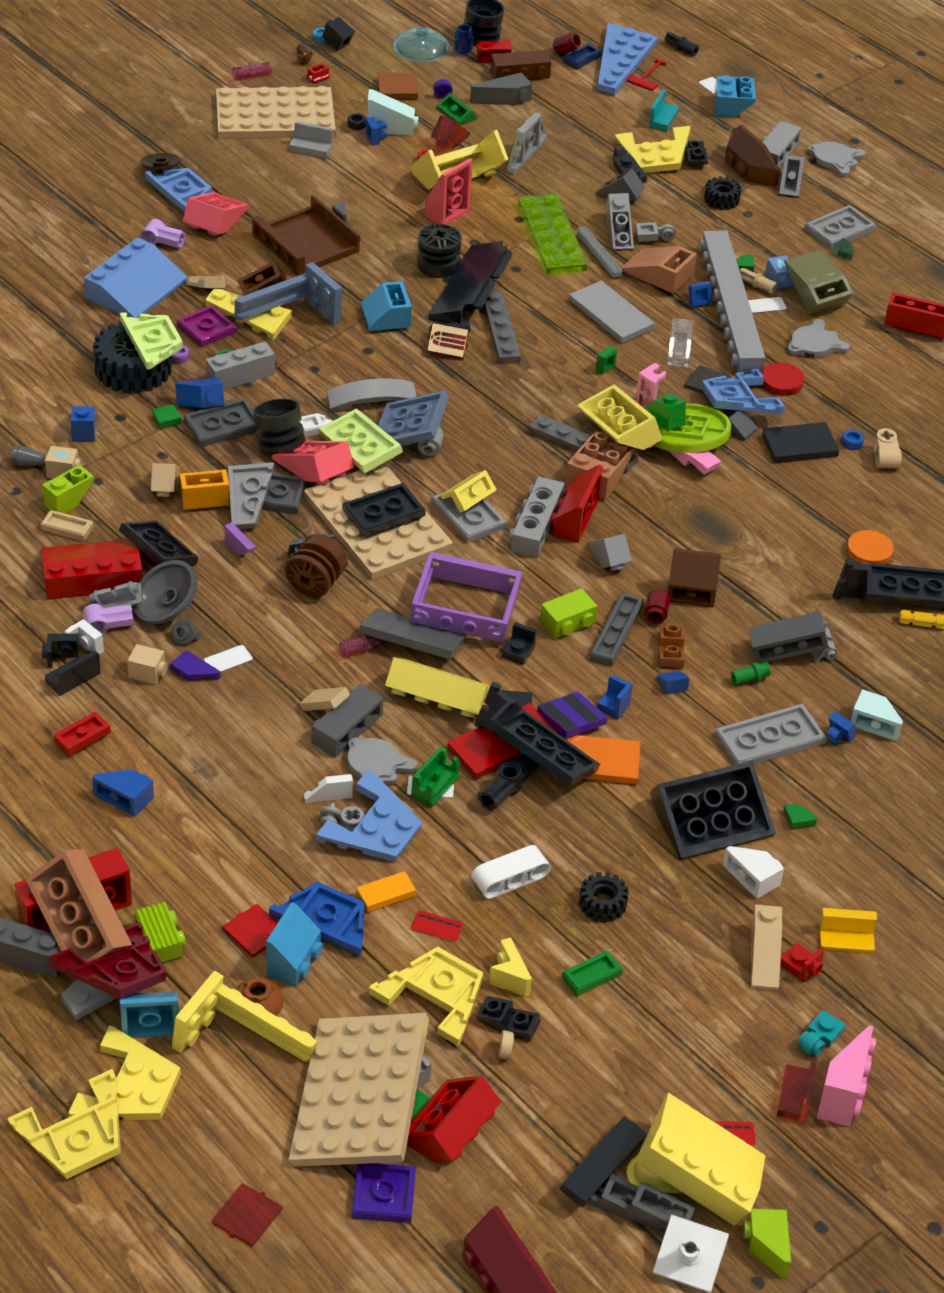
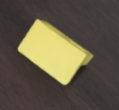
M484 470L470 475L441 494L440 497L442 500L452 497L459 512H463L496 491V488L487 471Z

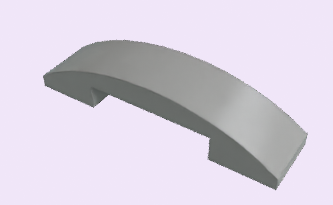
M389 378L355 381L327 391L330 411L352 409L353 404L399 401L417 397L413 382Z

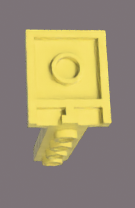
M216 971L209 976L175 1017L172 1049L179 1053H182L188 1045L191 1047L196 1042L200 1034L199 1031L203 1026L208 1027L211 1024L217 1009L304 1062L310 1061L311 1054L316 1049L317 1040L313 1039L309 1033L298 1030L284 1018L277 1017L268 1012L261 1004L253 1003L243 997L239 991L223 984L224 976Z

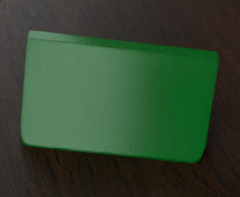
M451 93L437 105L438 109L460 126L477 119L473 110Z

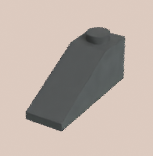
M522 73L473 84L471 85L470 102L515 105L531 101L532 83Z

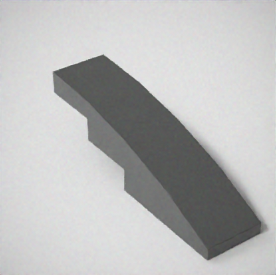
M611 1174L606 1183L588 1201V1204L604 1211L667 1230L671 1215L690 1221L695 1207L641 1181L638 1187L614 1174Z

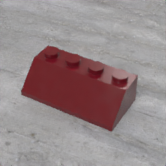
M498 1205L493 1207L465 1236L464 1250L462 1251L463 1260L469 1268L472 1267L474 1269L478 1282L485 1292L557 1293Z

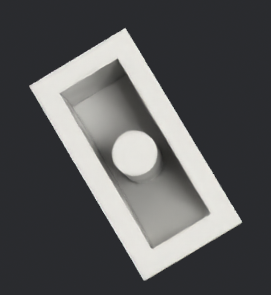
M729 846L725 850L723 866L756 899L781 885L784 868L767 851Z

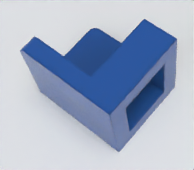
M611 675L608 680L607 692L597 702V708L601 712L619 719L630 706L633 684Z

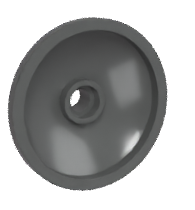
M180 560L166 561L152 568L139 582L141 583L143 603L134 605L133 610L142 621L149 624L164 623L179 616L190 605L197 590L198 580L194 569L186 562Z

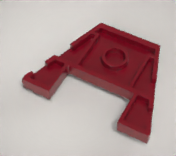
M139 922L124 927L132 946L90 962H85L70 948L50 955L48 959L49 967L118 999L166 981L167 973L156 951L151 949L148 936H144L143 927Z

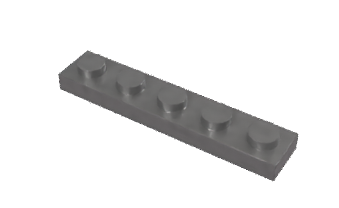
M491 291L483 307L499 364L520 363L521 355L503 291Z
M540 415L532 423L529 431L530 434L573 452H577L591 436L543 415ZM632 454L623 473L627 474L637 463V454Z

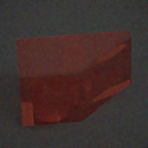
M440 115L431 138L441 148L446 149L448 146L454 149L469 137L470 132L456 121Z

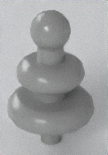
M330 803V806H324L320 809L321 815L324 816L321 818L323 825L328 819L337 823L336 819L341 817V811L335 807V803Z

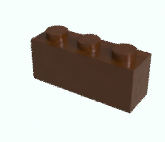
M546 50L491 54L490 71L494 79L522 73L528 80L550 78L551 60Z

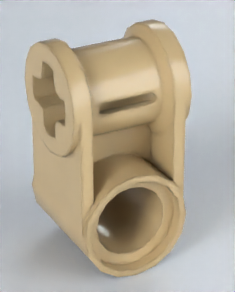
M884 428L877 432V444L874 446L877 469H899L901 467V449H899L897 434L891 429Z

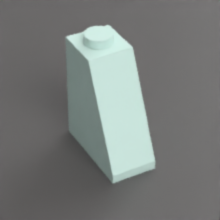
M369 89L367 118L374 117L377 123L384 121L387 128L380 131L384 130L387 135L414 136V128H418V116H415V108Z

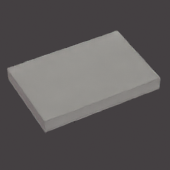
M848 205L805 223L804 230L829 249H833L875 231L876 224L851 205Z
M443 493L431 497V504L467 543L507 528L506 520L485 498L466 511L459 512L452 497L442 500L440 495Z

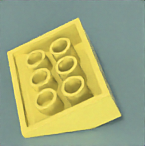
M668 1092L635 1162L727 1222L736 1225L751 1212L761 1186L765 1155Z

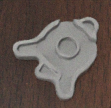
M822 142L808 147V154L817 159L816 163L819 166L831 169L841 177H848L850 169L857 167V160H862L865 157L864 150L849 148L838 142Z
M815 319L811 325L800 327L794 331L792 341L788 345V353L793 356H805L806 352L814 354V358H821L831 353H847L849 351V344L839 340L836 331L824 330L825 322L823 320Z
M355 737L348 742V767L359 779L370 769L385 785H394L397 782L396 773H414L417 770V761L415 759L402 756L392 744L383 739Z

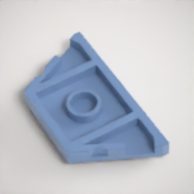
M189 168L163 170V174L152 175L151 171L145 172V179L184 213L188 197L212 192L211 186Z

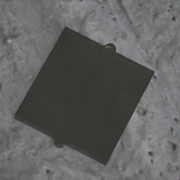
M699 365L693 373H690V377L684 384V387L706 395L702 390L703 380L727 376V379L733 377Z

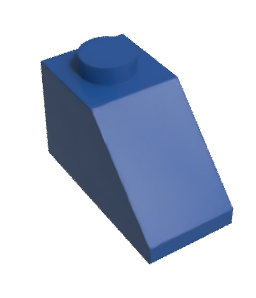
M219 377L175 382L177 405L200 408L225 405L223 383Z
M72 406V442H95L97 409L95 406Z
M133 769L99 773L92 777L93 794L134 817L154 798L153 780Z

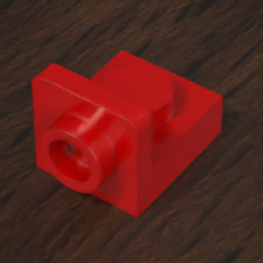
M796 943L781 956L780 965L805 982L812 975L814 977L817 976L824 966L822 962L824 951L818 949L812 954L802 945Z

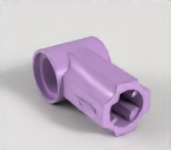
M152 219L140 235L141 239L153 245L160 243L178 249L182 248L185 240V232L167 227L158 219Z
M90 604L84 608L82 613L84 620L102 635L109 628L134 625L131 604L103 608L99 604Z

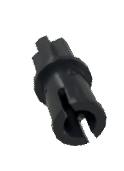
M671 32L666 33L664 40L676 46L677 50H683L692 56L698 53V44L687 40L685 36L679 37Z

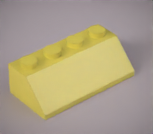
M615 384L577 405L581 412L620 444L645 450L662 440L656 418Z
M393 657L385 686L392 688L391 693L405 697L407 692L415 695L414 700L428 704L429 700L438 702L437 707L452 711V707L461 709V715L475 718L476 714H479L482 705H486L484 699L490 687L488 684Z

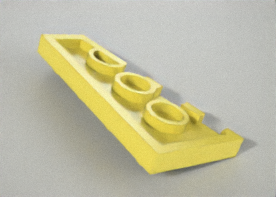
M214 288L205 299L206 307L213 305L224 316L234 317L235 299L243 295ZM278 306L243 320L236 319V322L242 325L246 323L252 326L253 331L257 333L264 332L267 334V338L274 341L290 320L291 310Z

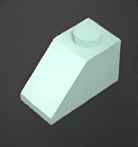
M862 689L851 718L855 728L898 741L903 723L900 716L886 697Z

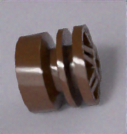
M312 534L305 539L298 551L287 561L285 576L293 588L301 594L311 598H320L327 594L334 582L345 571L348 565L347 555L338 542L329 536Z

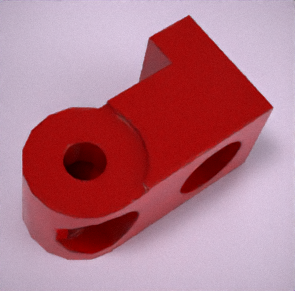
M504 39V42L493 43L482 41L477 44V60L481 63H491V54L512 53L511 39Z

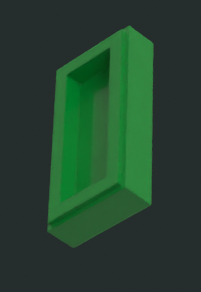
M607 950L563 971L562 979L577 997L621 976L623 969Z

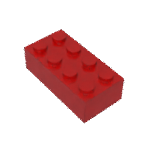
M118 848L88 857L114 910L132 905L130 869ZM26 879L14 883L18 918L21 924L52 933Z

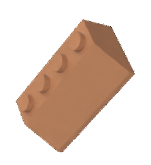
M84 849L64 850L25 878L61 951L70 948L85 962H90L132 946Z

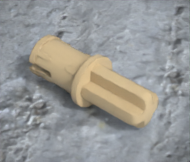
M745 268L739 270L742 280L752 284L754 289L759 288L771 295L776 292L778 283L767 279L762 273L756 274Z

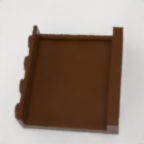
M311 195L310 207L273 221L266 222L259 215L252 218V235L297 276L306 272V264L313 262L320 268L358 253L360 249L361 238L359 233L314 195Z

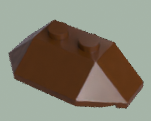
M743 124L733 129L727 144L725 162L747 182L774 187L778 186L780 168L777 164L775 165L774 159L766 145Z

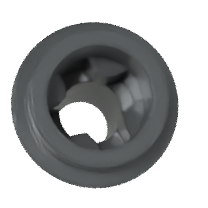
M20 444L19 446H13L11 464H16V467H43L45 453Z

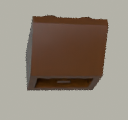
M674 548L668 585V594L671 597L670 602L714 608L721 554Z

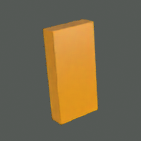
M403 871L356 887V894L361 901L365 902V910L370 912L416 896V889L406 872Z

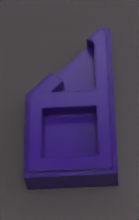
M187 650L170 663V670L188 681H195L203 677H212L213 680L221 678V671Z

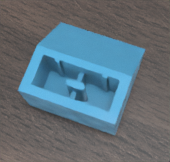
M716 76L714 90L715 117L734 118L756 102L754 78L746 76Z
M403 281L382 283L361 302V308L369 331L411 327L412 306Z

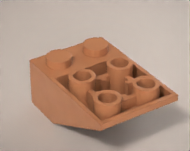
M680 246L645 248L634 255L621 269L622 272L630 276L639 278L667 292L674 293L694 275L697 253Z
M595 431L567 463L565 486L571 485L575 476L597 465H602L600 499L606 500L615 489L636 448L620 444L604 432Z

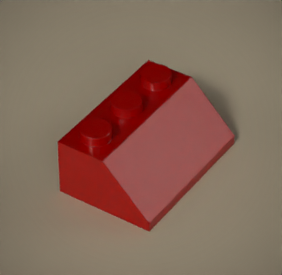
M597 465L575 476L572 484L567 485L564 494L565 498L560 499L557 508L558 512H554L551 517L550 526H553L552 536L576 543L580 542L600 499L602 465Z
M483 1075L447 1079L426 1106L411 1121L407 1146L433 1162H453L461 1156L464 1146L478 1135V1130L484 1122L494 1116V1110L499 1106L501 1100Z

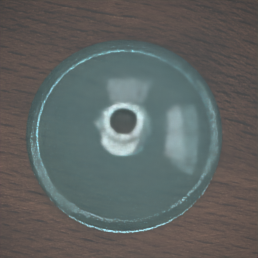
M415 27L398 34L394 39L393 48L399 56L416 62H429L444 57L449 50V42L443 34L426 27Z

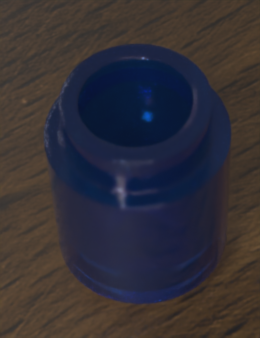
M461 24L455 30L454 49L461 54H467L473 49L474 32L470 25Z

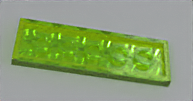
M548 193L545 195L518 197V205L546 274L587 271L586 260L558 194Z

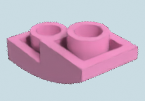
M670 451L684 466L692 463L704 475L718 468L721 463L709 451L696 453Z

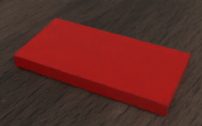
M530 703L522 707V709L557 733ZM485 727L476 728L447 742V748L459 759V762L475 779L499 769L501 764L510 762L519 753L516 747L502 740L499 736L494 735Z

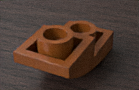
M660 625L659 667L684 668V627Z

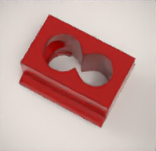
M324 63L307 68L306 77L313 83L330 77L329 67Z

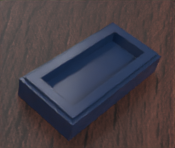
M586 44L564 56L563 63L578 70L601 57L602 51L590 44Z

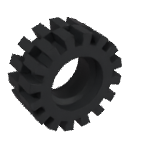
M719 176L718 179L713 177L712 180L709 179L706 182L704 199L708 206L711 207L713 205L714 209L720 207V210L724 208L730 210V207L735 208L739 205L741 185H739L738 181L735 182L733 178L729 180V177L722 179V176Z
M596 872V877L593 874L589 875L588 880L585 878L583 885H581L579 898L581 911H586L585 916L588 918L593 915V921H598V918H602V923H607V918H610L611 922L616 920V916L618 918L622 917V914L626 911L629 894L625 881L623 879L618 881L619 876L614 874L613 878L610 877L609 872H606L605 876H602L601 872ZM607 894L614 899L604 901L597 899L594 895Z

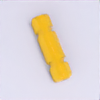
M901 610L899 623L909 625L910 622L914 626L929 628L935 626L937 629H944V615L937 614L933 616L932 613L917 611L911 613L910 610Z

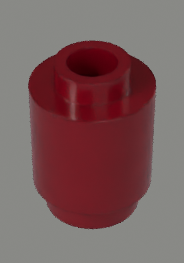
M572 32L556 37L553 41V49L558 55L576 51L581 46L580 36Z
M655 589L647 595L644 615L651 624H661L668 616L671 597L666 591Z

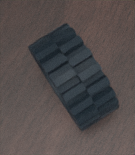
M119 321L118 326L114 324L108 325V330L103 328L100 330V335L95 336V342H93L95 374L99 382L103 381L105 387L108 388L112 385L113 391L118 392L119 389H123V393L128 394L130 390H135V394L141 393V389H146L148 392L153 390L152 386L158 388L162 385V381L166 382L169 379L168 375H171L172 372L171 356L147 370L121 321Z

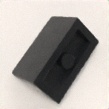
M93 651L88 655L85 653L46 674L45 682L59 696L101 674L99 653Z

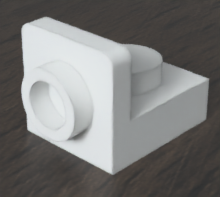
M84 619L65 630L64 634H77L78 645L81 644L85 650L97 651L99 654L104 652L102 634Z

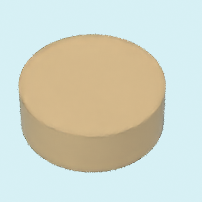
M502 1030L498 1048L499 1059H510L514 1041V1033L511 1031Z

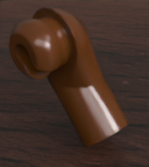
M303 43L297 46L299 62L308 63L313 56V52Z

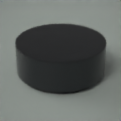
M360 113L351 114L347 118V125L350 129L362 130L366 127L367 118Z

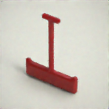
M655 59L657 63L641 78L630 74L626 82L653 91L659 84L645 80V78L660 64L666 65V62Z

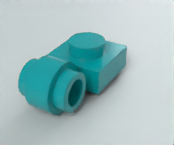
M822 1010L810 1023L807 1031L801 1035L797 1044L804 1053L809 1056L814 1055L818 1057L825 1045L830 1048L845 1031L846 1024Z

